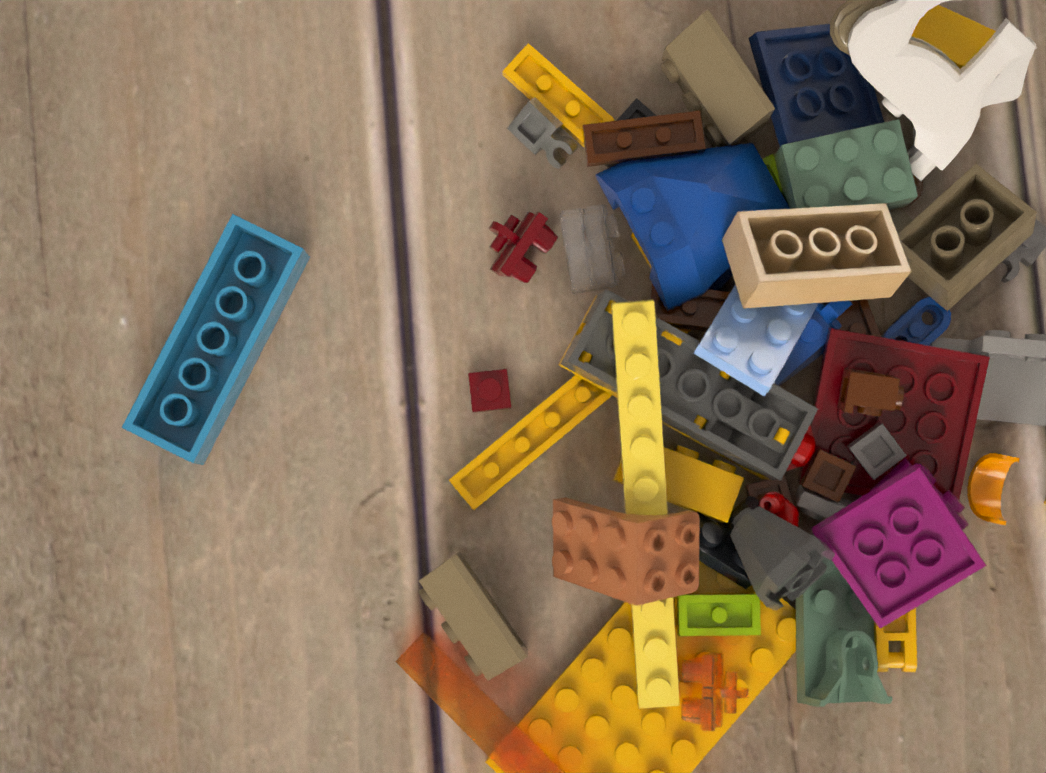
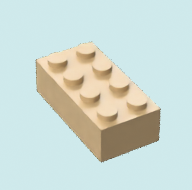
M886 203L737 212L722 238L743 309L890 298L911 273Z

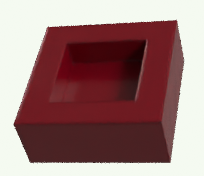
M507 369L468 373L473 413L512 409Z

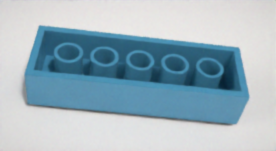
M232 214L122 428L193 464L204 465L310 259L308 253L303 248Z

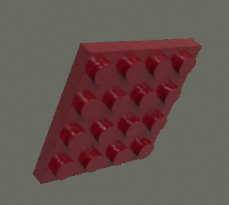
M829 327L813 406L818 408V411L810 424L816 442L813 455L818 447L857 466L844 491L845 493L864 496L906 458L912 465L921 463L937 479L933 485L942 494L949 490L960 500L990 357ZM844 368L888 374L899 378V386L904 388L901 409L895 411L882 410L881 416H872L858 413V406L854 405L853 413L843 412L838 408ZM881 422L907 456L873 480L847 445L875 424ZM813 455L804 466L800 467L797 481L799 484L812 460Z

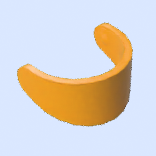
M989 453L981 457L974 465L968 480L967 496L969 506L978 518L987 522L1006 525L1007 521L1001 513L1003 484L1009 468L1014 462H1019L1020 458Z

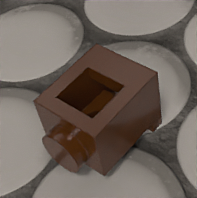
M844 368L838 408L843 412L853 413L855 405L858 406V413L881 416L882 410L895 411L901 409L904 388L899 386L900 379L893 375Z

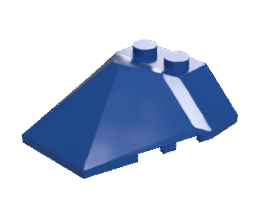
M753 143L707 148L704 152L632 160L619 163L596 174V179L612 209L615 210L620 207L652 267L649 278L667 311L703 295L727 269H730L722 238L737 212L790 209Z

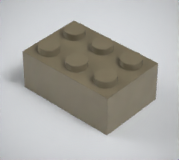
M975 164L898 233L911 269V273L907 277L948 311L1033 234L1037 212L978 164Z

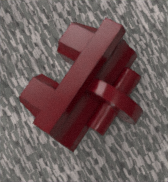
M528 212L521 223L513 215H510L504 225L493 221L489 226V230L496 237L489 247L497 253L501 251L490 270L498 276L511 277L522 283H528L538 267L524 257L530 245L541 253H547L558 239V236L552 229L545 224L548 218L540 212L536 214Z

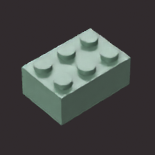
M899 119L781 145L774 156L783 196L790 209L886 203L888 210L905 207L918 197Z

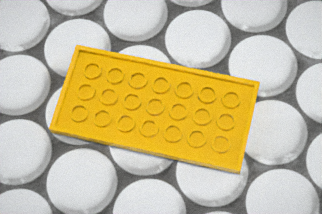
M699 561V586L695 592L688 594H754L755 591L752 585L748 589H744ZM677 596L673 597L680 706L639 709L632 608L630 603L623 602L488 756L485 763L496 773H691L796 652V610L783 598L779 601L784 606L777 611L768 608L760 600L761 635L678 636ZM703 697H712V699H703Z

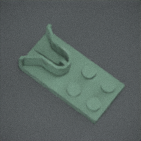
M824 557L822 562L827 566L824 574L800 597L795 599L797 703L814 707H824L827 703L849 702L890 704L892 696L887 695L877 674L878 661L874 643V620L833 561Z

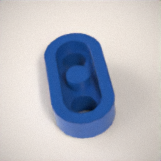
M931 297L921 299L888 327L881 337L901 338L903 341L930 345L949 327L951 322L950 309L946 311ZM923 312H928L932 315L933 323L931 325H926L922 321Z

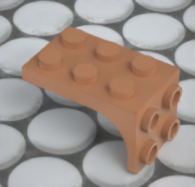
M566 497L553 499V577L636 606L692 593L697 590L699 586L698 513L683 511L665 515H634L609 510Z

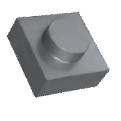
M881 422L875 424L847 445L873 480L907 456Z

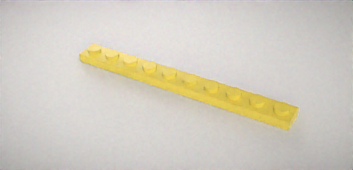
M654 300L611 303L625 513L634 515H665L668 512ZM673 597L639 606L631 604L639 709L680 706Z

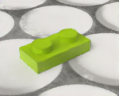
M756 593L684 594L677 596L678 636L761 635L760 599Z

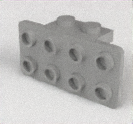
M987 330L985 331V336L973 340L938 337L930 344V346L990 357L977 420L1046 426L1045 334H1025V339L1010 338V332Z

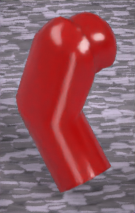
M773 491L762 496L759 502L761 508L798 527V509L784 495Z

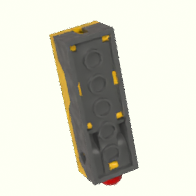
M606 289L593 299L558 365L617 398L611 303L629 301ZM655 317L661 416L664 425L764 480L781 481L786 471L802 467L810 460L816 447L810 424L818 408L774 383L765 396L761 395L695 355L694 351L700 343L698 340Z

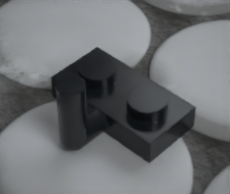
M748 496L731 512L728 523H724L723 526L697 512L699 515V561L744 589H748L752 584L730 534L734 528L732 522L742 510L748 507L752 510L759 507V501L753 496Z

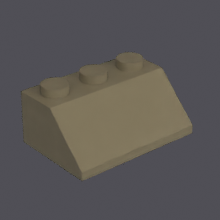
M709 10L702 13L665 47L661 68L667 79L672 84L677 82L684 92L682 99L689 112L700 110L701 119L706 125L703 128L704 133L714 147L739 145L763 130L775 107Z
M461 552L455 554L419 580L423 586L418 591L419 595L431 611L438 608L446 620L441 624L442 628L454 644L459 640L469 653L464 656V659L477 677L483 673L489 681L528 657L527 647Z

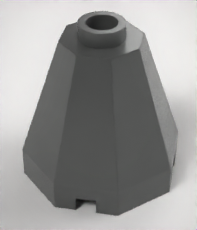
M760 506L753 510L750 507L742 510L732 522L734 528L730 536L758 598L768 608L776 611L784 606L779 601L781 598L787 596L791 601L797 599L824 574L827 566L822 562L824 557L832 561L835 553L823 541Z

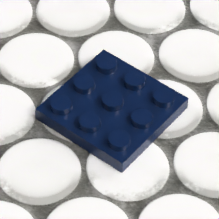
M830 24L758 31L748 38L763 91L775 107L771 119L780 147L788 143L884 123L874 86L862 76L852 63L850 55L842 52L834 44L830 35Z

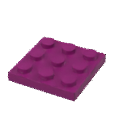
M918 463L812 527L814 536L823 541L835 553L832 559L833 563L880 629L986 566L984 560Z

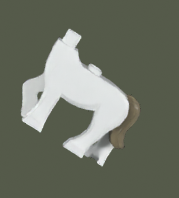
M847 0L836 10L830 21V35L834 44L842 52L850 55L852 63L862 76L882 94L884 98L882 104L897 118L904 114L912 121L914 125V144L907 150L912 173L919 180L922 181L936 166L943 171L970 139L979 119L981 108L992 104L1013 101L1021 95L1029 61L1037 47L1030 37H1025L1007 18L1004 19L981 50L959 69L944 52L922 39L911 36L920 18L928 10L942 2L951 0Z

